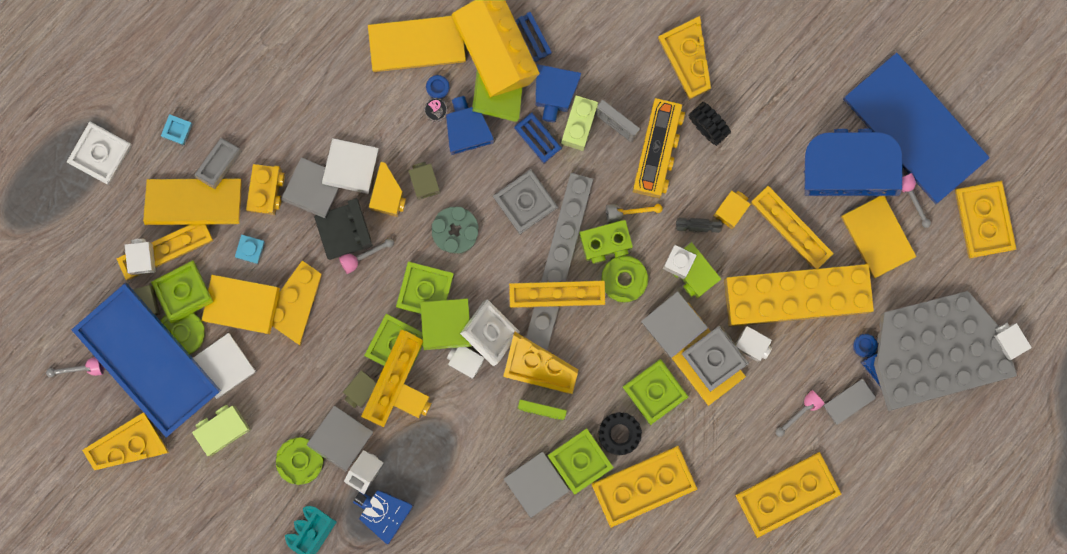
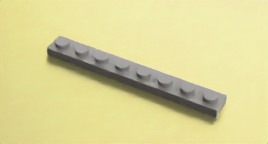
M570 173L541 283L566 282L592 186V178ZM534 307L526 338L547 350L559 307Z

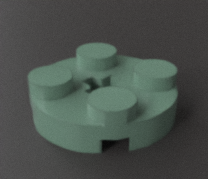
M449 207L437 214L432 223V237L435 244L441 250L448 253L462 254L467 252L474 246L478 237L479 227L477 220L471 212L462 207ZM453 224L455 226L460 225L462 228L459 231L460 235L457 237L455 234L450 235L448 233L451 230L450 226Z

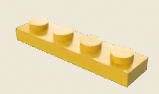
M769 186L750 202L813 269H818L834 254Z
M190 224L151 242L153 244L155 268L213 242L214 240L207 225ZM126 254L116 258L127 281L141 275H131L127 272Z
M605 281L509 283L510 308L605 305Z
M400 331L362 413V418L381 427L385 426L423 343L422 339L407 331Z

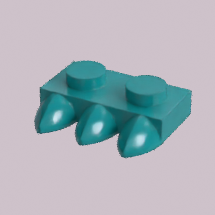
M306 506L303 507V513L308 521H294L295 530L299 535L287 534L285 535V541L288 547L297 554H317L337 521L316 507Z

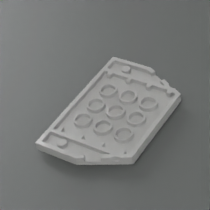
M968 291L881 314L879 324L881 330L877 339L879 343L877 357H875L874 367L888 411L1017 376L1013 361L1007 360L1000 344L993 337L997 334L995 329L999 326Z

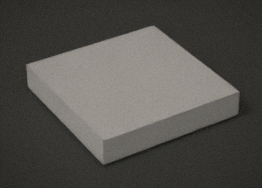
M604 100L599 103L596 116L633 143L639 134L640 128Z
M301 158L282 196V201L326 218L340 188L322 184L325 167Z
M531 169L493 195V198L519 235L558 208Z
M678 291L641 321L670 358L675 356L708 328Z
M721 325L682 353L710 392L749 364Z
M333 406L307 443V446L347 472L372 436L373 431L336 406Z
M543 452L504 478L530 518L570 491Z

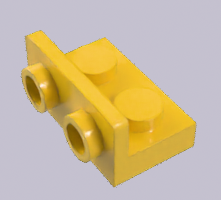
M253 164L246 207L247 212L275 215L276 210H280L281 196H278L279 186L283 187L285 173L282 172L280 166L271 167Z

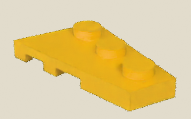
M700 16L658 36V40L688 99H693L709 91L711 85Z
M301 261L279 292L272 324L275 329L300 346L322 277L320 272L304 261Z
M514 331L503 377L573 394L579 369Z
M144 412L82 450L94 470L169 453Z

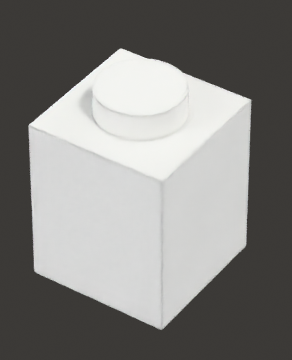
M146 239L131 240V244L125 245L127 272L129 274L138 275L156 272L152 243L146 242Z
M674 245L663 269L685 279L696 255Z
M1007 322L995 329L997 334L993 337L1000 344L1008 361L1032 348L1017 323L1009 326Z
M748 326L744 327L735 343L741 353L757 362L761 361L762 358L766 360L772 350V347L769 346L772 340Z
M466 347L452 348L447 356V359L450 360L448 363L450 367L471 379L475 378L485 360L484 357Z
M363 450L349 470L344 482L365 494L378 475L383 462L375 455Z

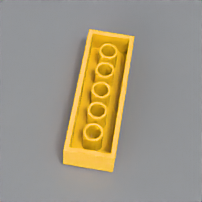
M869 264L727 277L724 279L729 327L874 312Z

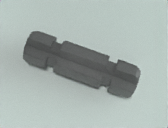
M677 218L676 230L686 231V229H689V231L708 232L711 230V232L719 233L722 231V220L712 219V221H709V219L690 218L689 220L687 218Z

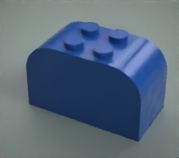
M834 129V133L820 134L808 144L805 152L804 196H900L902 191V151L898 142L890 135L872 132V129H858V133H848V129Z

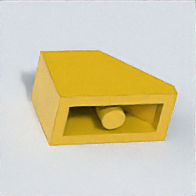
M380 162L369 208L372 211L398 217L399 211H404L406 198H403L404 194L386 163Z

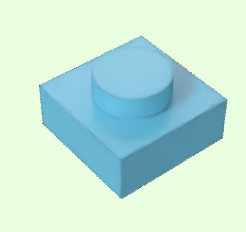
M169 114L161 137L184 146L193 124Z
M241 235L235 258L259 264L265 241Z

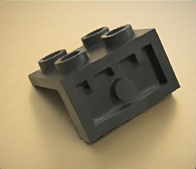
M357 198L349 200L348 205L329 210L326 218L318 215L314 216L328 260L373 246Z

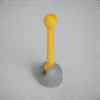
M610 204L606 205V218L608 224L619 222L623 215L652 211L661 213L663 207L661 204H656L654 207L623 210L619 205Z

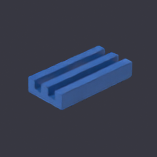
M528 12L526 15L518 17L515 20L516 24H521L537 54L535 57L532 56L534 62L551 55L552 52L532 13ZM529 20L545 52L541 53L525 21Z
M530 113L514 127L543 164L562 149L533 113ZM530 120L554 146L553 150L546 145L528 123ZM525 126L546 151L547 155L544 156L521 127Z

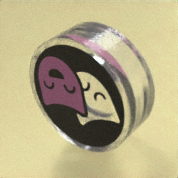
M432 98L426 102L424 113L428 120L441 122L446 118L448 108L442 99Z

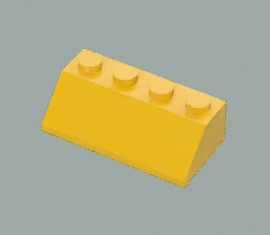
M474 0L452 13V17L490 97L529 86L540 74L505 0Z

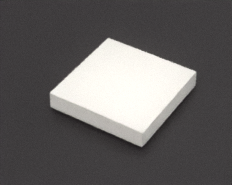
M89 122L67 163L110 185L132 144Z
M332 138L322 184L369 194L379 148Z
M487 299L482 302L460 334L492 366H495L511 346L514 331L518 334L520 331Z
M230 333L193 357L221 390L215 396L216 399H219L256 373V370Z

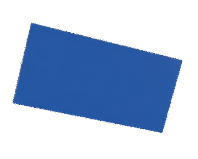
M895 53L843 98L869 129H872V132L888 134L898 142L902 151V167L908 174H913L916 183L935 204L940 202L990 158L898 53Z
M127 283L123 284L71 329L165 437H168L221 391Z

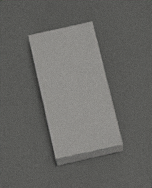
M220 138L194 176L196 179L216 189L242 152L241 149Z
M860 379L825 403L823 407L834 423L838 425L876 399L865 381Z

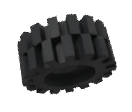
M701 102L688 114L689 119L696 126L697 130L715 146L731 133L726 122L706 102Z
M617 412L607 416L601 423L598 431L602 447L615 455H626L633 452L639 446L642 438V429L639 422L628 413ZM622 424L628 428L629 438L626 442L616 443L611 438V430L615 425Z

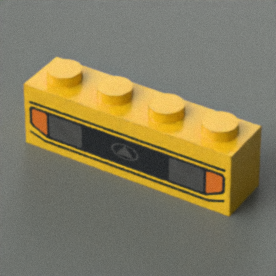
M657 98L654 99L633 186V193L659 199L662 193L666 194L669 180L665 179L667 170H672L675 158L671 157L672 147L677 148L680 137L679 134H676L678 125L682 126L685 112L681 111L682 104Z

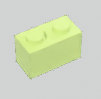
M575 96L562 138V145L584 151L598 102Z
M225 405L215 412L216 417L210 421L206 418L195 425L197 429L192 433L207 456L214 455L251 430L236 406L228 407V405Z

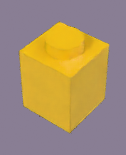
M731 190L713 216L716 219L722 220V223L730 229H733L751 204L747 202L748 197L739 191L735 193Z
M403 384L394 406L420 419L421 415H427L432 403L428 402L429 396Z

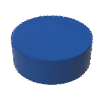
M441 75L430 77L426 83L428 95L433 99L445 98L450 90L448 80Z
M861 334L853 341V350L860 357H870L877 351V341L870 334Z

